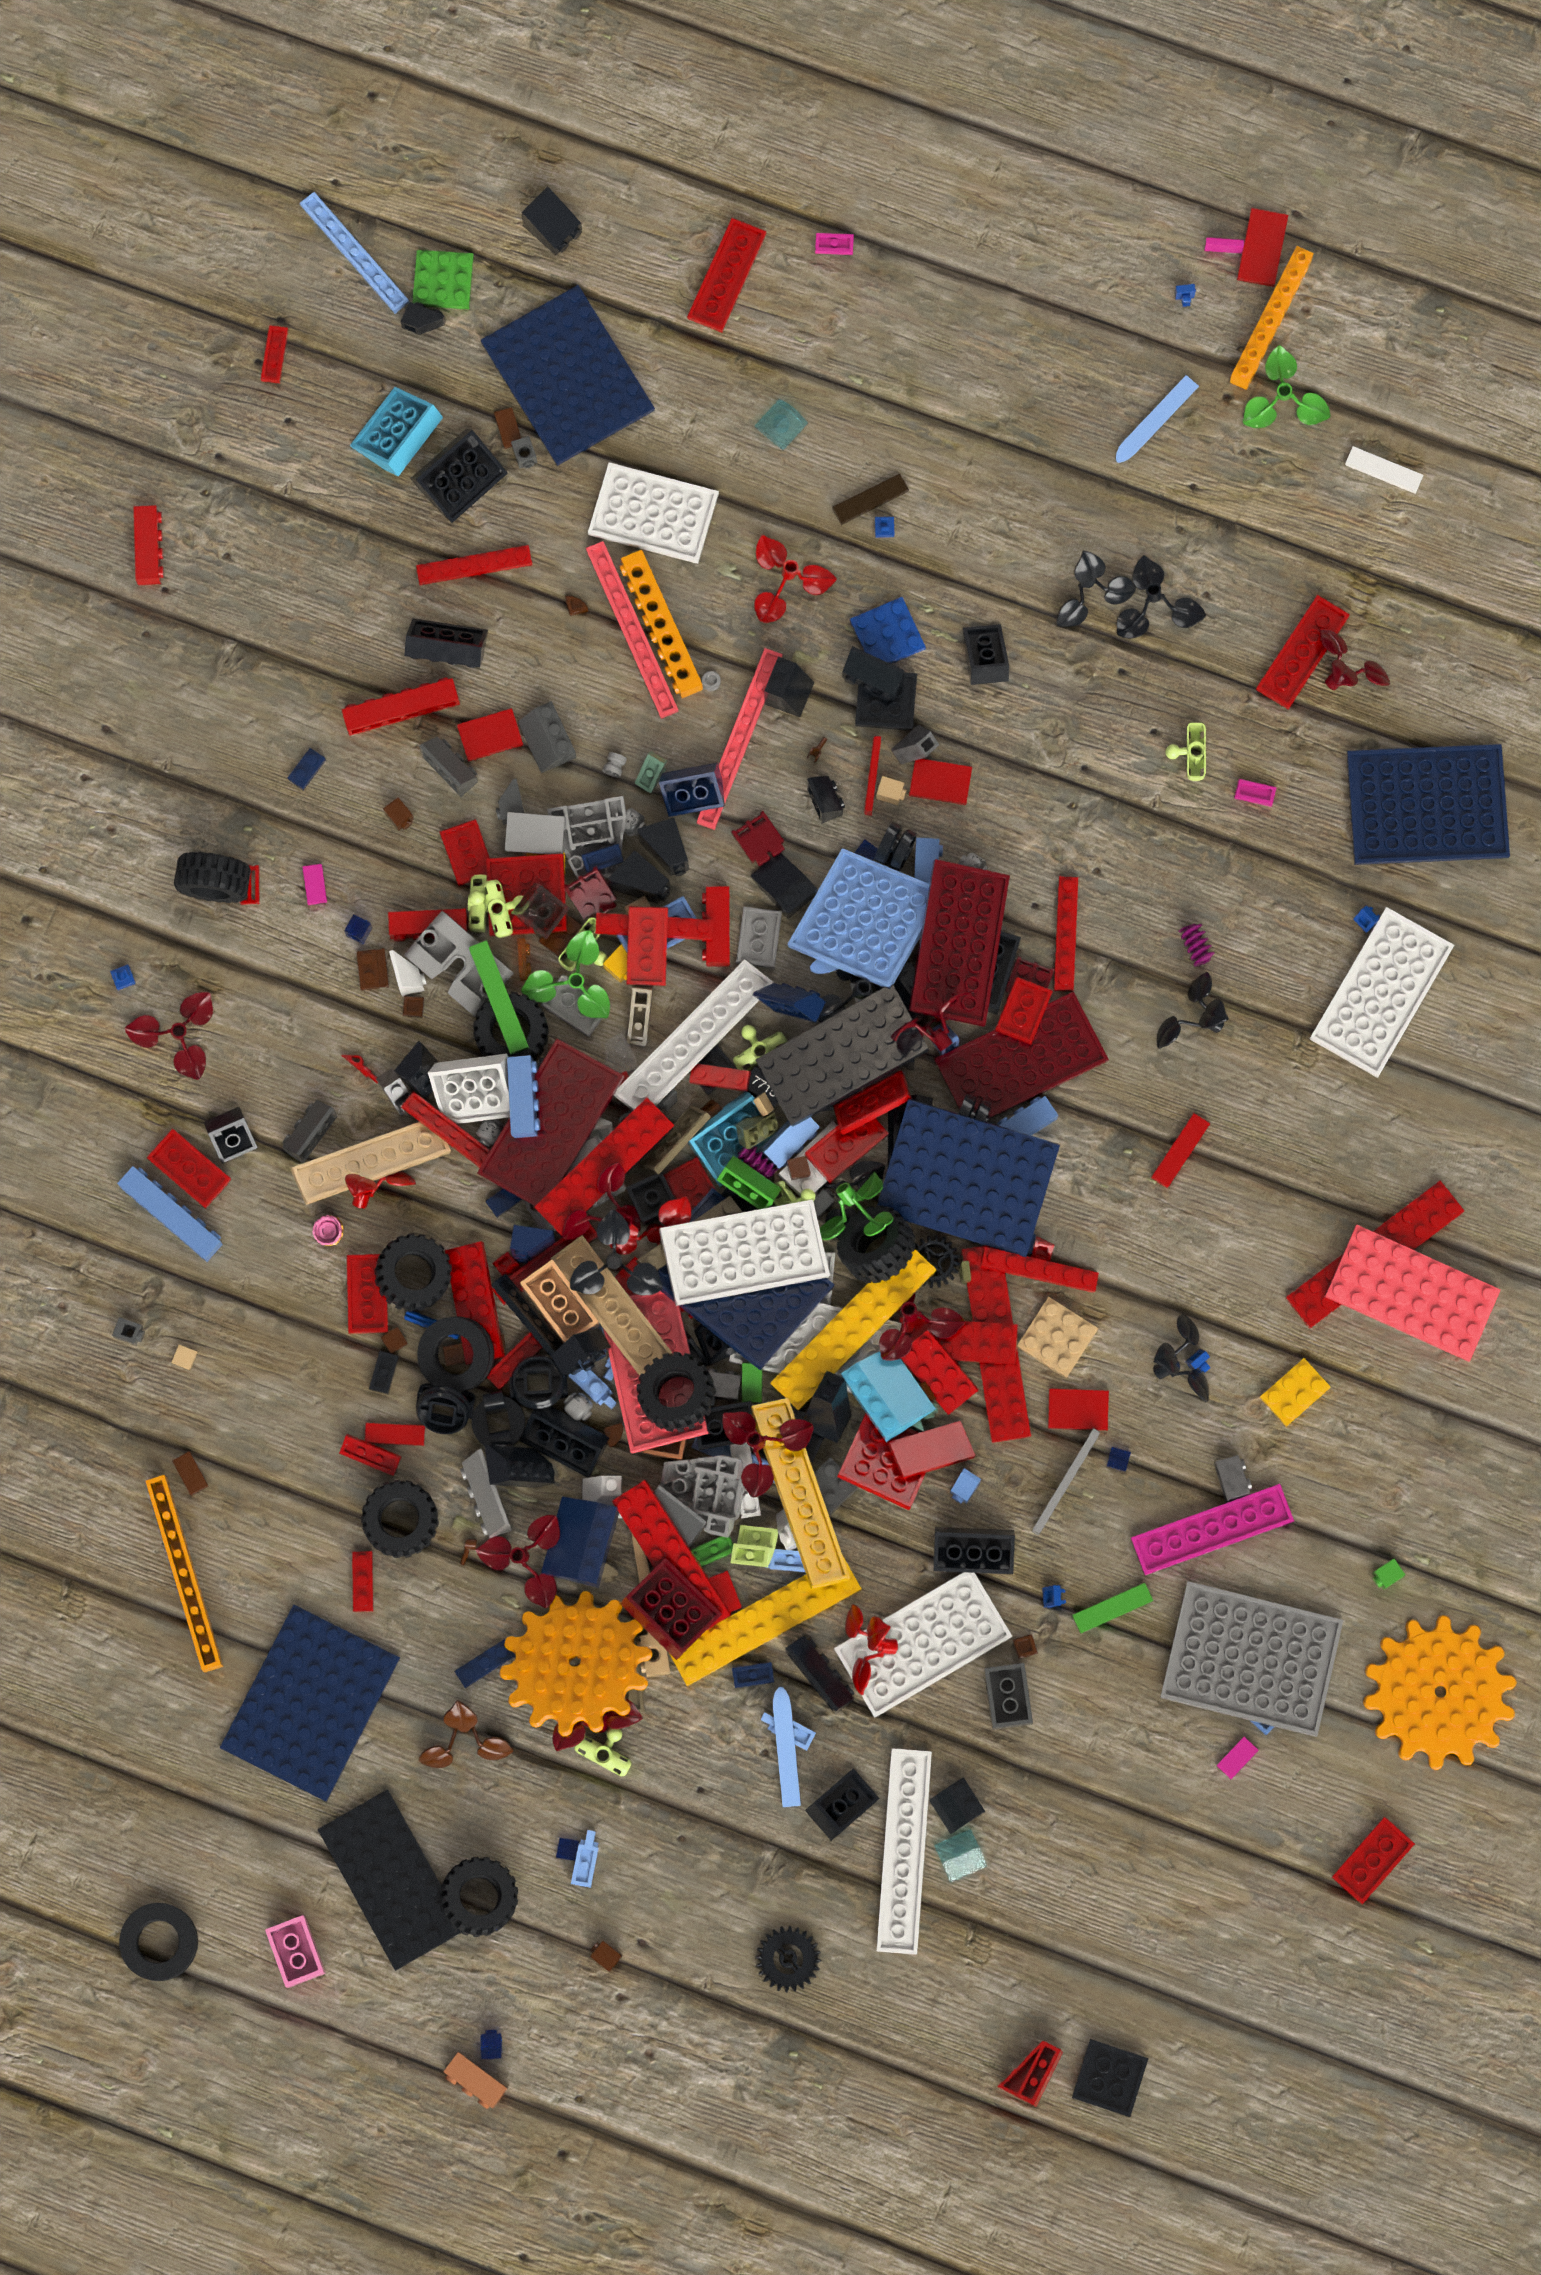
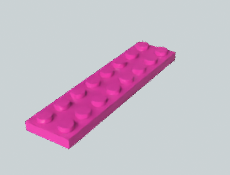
M1278 1484L1131 1537V1541L1144 1576L1287 1525L1294 1522L1281 1485Z

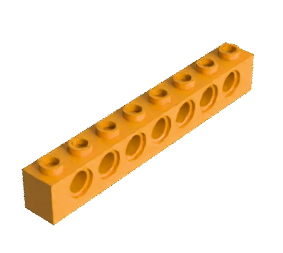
M1296 246L1231 375L1230 383L1245 390L1248 389L1312 262L1314 253Z
M639 550L622 557V565L619 568L623 576L627 575L630 593H635V604L638 610L642 609L644 613L642 616L643 622L652 631L649 635L653 644L657 643L659 647L657 653L660 660H665L667 666L664 668L668 677L672 676L674 680L672 686L675 693H679L681 698H685L703 690L702 682L643 551ZM636 571L642 573L640 577H634L632 574ZM643 588H648L650 592L647 594L640 593V590ZM650 605H656L658 607L655 611H650L647 609ZM657 622L665 623L662 628L656 627L655 624ZM669 638L673 642L669 645H665L663 643V640ZM673 655L680 657L677 662L670 660ZM685 672L688 676L681 679L678 677V674Z

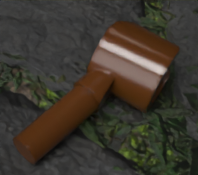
M823 737L818 746L811 748L807 758L810 755L815 756L814 763H816L821 756V748L826 743L827 738Z
M467 1539L465 1541V1549L460 1561L461 1565H465L469 1549L476 1550V1539Z

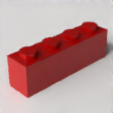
M156 505L133 506L136 582L138 585L161 584V578H164V568L160 566V559H163V548H160V541H163V532L159 530V523H162V512L158 511Z
M729 886L706 887V893H702V904H706V911H702V919L713 920L712 941L702 940V942H706V949H702V961H706L707 967H730Z
M466 908L388 912L390 939L402 942L405 939L413 938L416 941L441 911L445 912L468 932ZM426 933L424 940L431 937L435 940V936L432 933Z

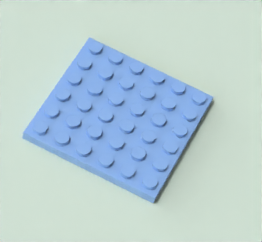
M842 848L787 945L793 950L883 988L890 989L921 936L929 884Z

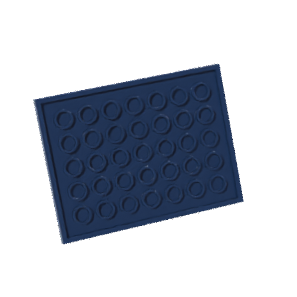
M579 285L480 340L556 466L655 411V407Z
M1502 744L1347 751L1354 865L1502 859L1510 857Z
M908 1099L877 1206L893 1208L905 1221L1027 1257L1060 1144Z
M712 1188L691 1211L690 1222H693L726 1198ZM666 1264L658 1270L663 1287L661 1292L675 1302ZM827 1278L680 1305V1307L761 1370L834 1288L835 1284Z
M293 1605L220 1749L327 1802L400 1657Z

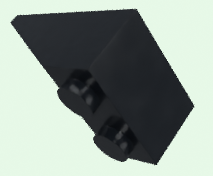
M1001 624L963 628L970 684L1008 682L1009 661Z
M782 853L772 857L750 876L787 919L810 902L817 893V888Z
M853 1768L805 1811L832 1841L880 1798Z

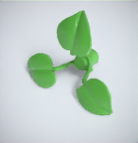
M1281 345L1271 352L1265 365V371L1269 379H1280L1281 384L1277 387V396L1271 404L1264 397L1252 398L1245 407L1243 423L1246 426L1264 428L1271 425L1277 417V413L1272 407L1279 399L1286 401L1292 398L1300 405L1297 408V417L1306 425L1318 424L1329 419L1331 416L1327 403L1319 395L1306 393L1302 398V402H1300L1292 394L1291 385L1285 383L1283 378L1289 379L1294 376L1297 370V363L1295 358Z
M590 930L577 934L567 945L566 954L568 959L577 961L576 972L571 973L566 981L553 983V977L549 972L538 970L527 978L521 988V992L528 995L529 999H534L536 1002H548L556 996L554 986L568 984L572 988H580L584 993L579 996L577 1001L578 1009L583 1015L590 1018H608L610 1002L606 991L598 985H592L586 991L583 986L584 978L579 974L580 962L584 965H590L599 956L598 943Z
M876 1172L871 1175L857 1192L854 1191L849 1183H843L837 1187L836 1193L840 1198L838 1203L841 1207L842 1216L833 1217L819 1228L822 1240L833 1239L845 1229L844 1223L847 1221L844 1205L852 1206L856 1204L870 1221L863 1231L867 1236L880 1233L893 1222V1216L889 1212H881L873 1219L858 1202L875 1197L883 1189V1182Z

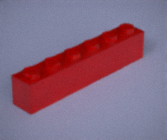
M441 678L436 683H423L415 689L405 688L400 691L401 693L394 695L393 693H388L380 699L375 700L371 698L365 700L362 704H349L341 710L349 736L460 705L453 678Z

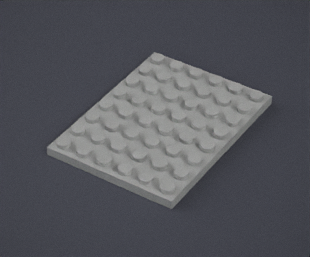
M1187 1581L1160 1698L1317 1737L1343 1620Z

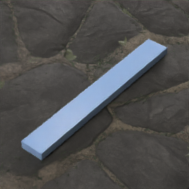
M315 192L300 202V206L394 314L409 303L408 298Z

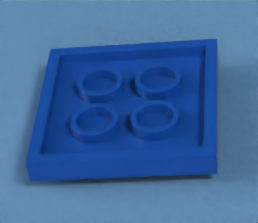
M903 597L850 619V623L863 651L890 664L926 649Z

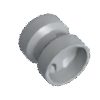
M609 752L607 757L609 762L604 765L602 771L610 776L620 778L622 774L621 766L625 765L627 758L618 753Z

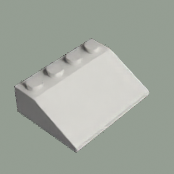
M500 1054L435 1063L428 1072L439 1111L456 1124L510 1117L508 1055Z

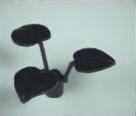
M1083 550L1074 570L1075 578L1080 582L1078 584L1080 602L1075 598L1068 600L1061 607L1056 624L1062 627H1071L1081 624L1086 619L1088 608L1083 605L1084 587L1091 588L1096 583L1101 589L1107 591L1104 595L1105 601L1113 605L1124 603L1130 599L1135 593L1136 587L1125 576L1113 578L1109 582L1108 588L1103 586L1096 578L1104 574L1106 569L1105 563L1097 555Z
M1143 555L1137 562L1133 572L1135 587L1139 590H1146L1147 598L1145 599L1143 611L1140 614L1137 609L1130 608L1121 612L1117 619L1116 633L1118 636L1127 639L1137 638L1145 634L1150 625L1149 620L1143 617L1146 614L1149 602L1156 603L1160 599H1163L1167 606L1174 611L1172 613V621L1181 628H1189L1196 625L1206 617V614L1196 601L1189 598L1178 599L1175 607H1173L1161 592L1160 585L1165 576L1162 567Z
M836 970L840 980H850L852 984H856L852 990L853 994L843 1003L837 995L828 994L823 996L821 999L826 1003L817 1020L822 1023L847 1009L845 1005L854 997L864 999L870 996L871 984L867 980H862V978L846 971Z
M1208 972L1200 975L1191 984L1188 991L1189 1000L1191 1002L1199 1001L1205 1009L1199 1023L1185 1020L1177 1021L1175 1016L1169 1017L1161 1024L1157 1033V1047L1159 1049L1170 1045L1178 1038L1181 1031L1180 1024L1210 1029L1214 1033H1218L1223 1028L1224 1022L1229 1020L1224 1003L1221 1000L1215 999L1208 1005L1203 1002V998L1209 995L1212 988V979Z
M876 1161L857 1163L850 1171V1177L855 1181L849 1183L850 1186L857 1185L858 1189H860L874 1172L882 1180L885 1165ZM840 1181L837 1185L824 1184L822 1187L833 1188L835 1195L839 1198L836 1193L837 1187L848 1182ZM841 1207L840 1210H831L826 1216L825 1223L833 1217L842 1216ZM845 1209L847 1221L844 1224L849 1222L848 1219L851 1216L857 1215L854 1209Z
M614 1209L610 1210L597 1227L598 1239L605 1245L612 1244V1252L607 1256V1263L599 1269L594 1261H585L579 1264L571 1276L570 1289L584 1294L599 1292L605 1281L604 1276L600 1272L608 1266L612 1269L622 1267L630 1274L627 1286L637 1295H652L661 1291L663 1287L659 1273L653 1265L639 1263L632 1272L622 1263L621 1254L616 1253V1244L623 1245L627 1243L630 1229L625 1218Z
M1181 1314L1177 1318V1328L1181 1336L1186 1339L1185 1343L1176 1351L1168 1343L1161 1344L1153 1361L1157 1363L1153 1366V1371L1159 1379L1169 1375L1172 1377L1188 1375V1383L1192 1390L1207 1403L1209 1399V1385L1205 1376L1197 1369H1193L1191 1372L1180 1371V1364L1176 1355L1189 1343L1197 1345L1199 1342V1331L1196 1325L1188 1316Z

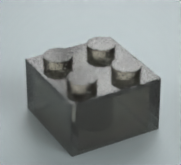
M534 882L511 914L537 935L547 939L570 908L542 885Z

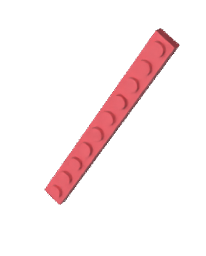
M602 541L587 547L586 552L660 718L662 719L679 712L604 542Z
M764 648L719 763L725 803L764 706V690L778 657H783V654ZM724 807L701 811L697 824L715 830Z

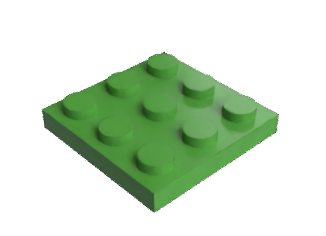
M417 250L412 303L418 302L425 307L469 309L474 254Z

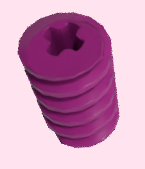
M1191 924L1178 931L1183 933L1181 939L1186 940L1184 946L1189 947L1187 952L1192 954L1190 959L1195 961L1194 967L1206 964L1215 954V952H1208L1212 945H1205L1209 938H1202V935L1206 932L1198 930L1203 926L1202 924Z
M757 1146L750 1149L743 1147L738 1152L737 1158L739 1160L743 1159L745 1164L767 1179L778 1170V1168L772 1170L773 1162L766 1164L768 1157L761 1159L762 1151L755 1153Z

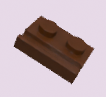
M567 915V932L544 933L539 943L559 957L570 940L582 928V925Z
M385 948L357 951L361 991L383 987L389 988Z

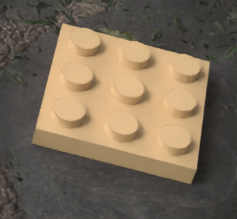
M1048 1297L1021 1338L1017 1348L1067 1379L1099 1328Z

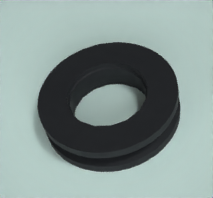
M443 1318L434 1322L423 1333L417 1351L418 1364L423 1376L433 1386H448L459 1392L468 1391L479 1386L489 1375L494 1363L493 1342L485 1328L470 1318ZM453 1334L465 1337L470 1342L474 1353L470 1368L459 1375L446 1371L440 1364L438 1357L442 1341Z
M166 1903L144 1905L127 1918L121 1929L119 1938L121 1956L128 1968L144 1979L152 1981L173 1979L186 1971L196 1956L198 1949L196 1927L184 1911ZM156 1921H164L171 1924L179 1937V1945L175 1955L162 1963H154L145 1959L138 1945L142 1930L150 1923Z

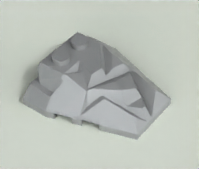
M624 796L547 809L548 815L566 817L563 851L577 879L578 876L587 874L581 855L618 843L620 849H622L627 818ZM619 864L601 869L600 872L604 878L610 877L618 869ZM593 874L592 876L588 877V878L585 879V880H586V881L589 880L590 878L594 877L596 874Z
M726 1455L664 1462L660 1486L706 1521L704 1531L709 1534L729 1537L734 1527V1521L740 1515L744 1491L741 1480L743 1462L742 1459Z

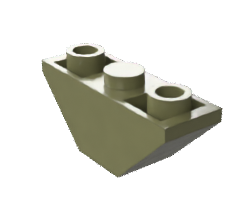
M771 1112L764 1117L759 1115L746 1118L737 1123L736 1129L739 1144L746 1149H750L778 1131V1121L775 1117V1112Z

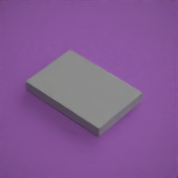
M507 812L505 851L563 854L566 817Z
M743 906L736 964H740L745 959L755 967L775 969L782 911Z
M562 973L557 982L566 981L568 977ZM568 984L554 986L556 996L548 1002H542L541 1007L590 1038L603 1018H590L579 1011L577 1001L579 996L584 994L580 988H572Z

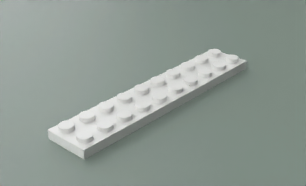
M744 959L618 1087L614 1096L632 1111L646 1098L656 1106L759 1001L753 996L754 991L774 982Z
M891 1750L877 1952L917 1955L932 1755L930 1751Z

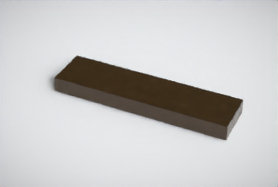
M898 474L833 506L832 509L840 524L843 525L909 492V489L901 474Z

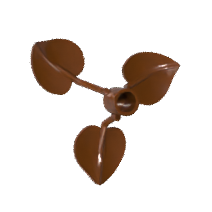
M457 1700L444 1715V1723L454 1728L448 1748L444 1749L439 1745L429 1747L419 1756V1762L432 1768L449 1766L453 1761V1755L449 1752L452 1749L457 1730L468 1732L472 1729L476 1742L480 1746L477 1749V1754L487 1760L505 1758L513 1752L514 1748L507 1741L499 1737L487 1738L482 1743L475 1728L478 1722L477 1715L468 1706Z

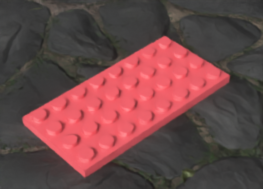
M1355 1225L1325 1297L1469 1362L1501 1289L1364 1227Z
M661 1291L652 1295L636 1294L629 1296L672 1353L680 1352L682 1356L685 1353L690 1354L680 1306H676L675 1302ZM604 1330L605 1338L611 1346L608 1353L631 1453L709 1434L706 1420L701 1424L699 1422L695 1423V1428L691 1430L689 1427L684 1428V1432H678L677 1429L669 1432L665 1428L660 1429L654 1422L652 1423L638 1402L637 1384L641 1383L638 1373ZM676 1377L668 1380L659 1392L660 1403L667 1407H678L685 1404L693 1394V1382L685 1377Z

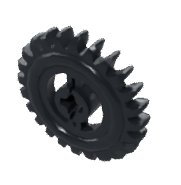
M790 1925L786 1932L783 1926L780 1927V1933L773 1929V1936L766 1934L767 1942L760 1940L764 1947L757 1948V1951L762 1954L755 1956V1959L761 1960L760 1963L756 1964V1967L763 1968L758 1974L766 1975L763 1982L771 1980L770 1988L777 1984V1991H780L782 1986L785 1988L786 1993H788L789 1987H792L793 1991L796 1992L797 1985L804 1989L803 1982L810 1985L809 1977L816 1978L813 1970H820L815 1965V1963L822 1961L815 1957L821 1953V1951H814L818 1943L811 1944L813 1936L805 1938L807 1931L799 1934V1927L794 1932H792ZM791 1944L800 1949L803 1954V1964L801 1967L797 1964L796 1953L793 1950H784L782 1945ZM775 1951L780 1955L779 1961L781 1966L787 1969L792 1968L795 1973L784 1974L777 1970L773 1961ZM784 1954L788 1956L793 1955L792 1961L798 1968L797 1970L789 1962L786 1964L783 1962L785 1960Z

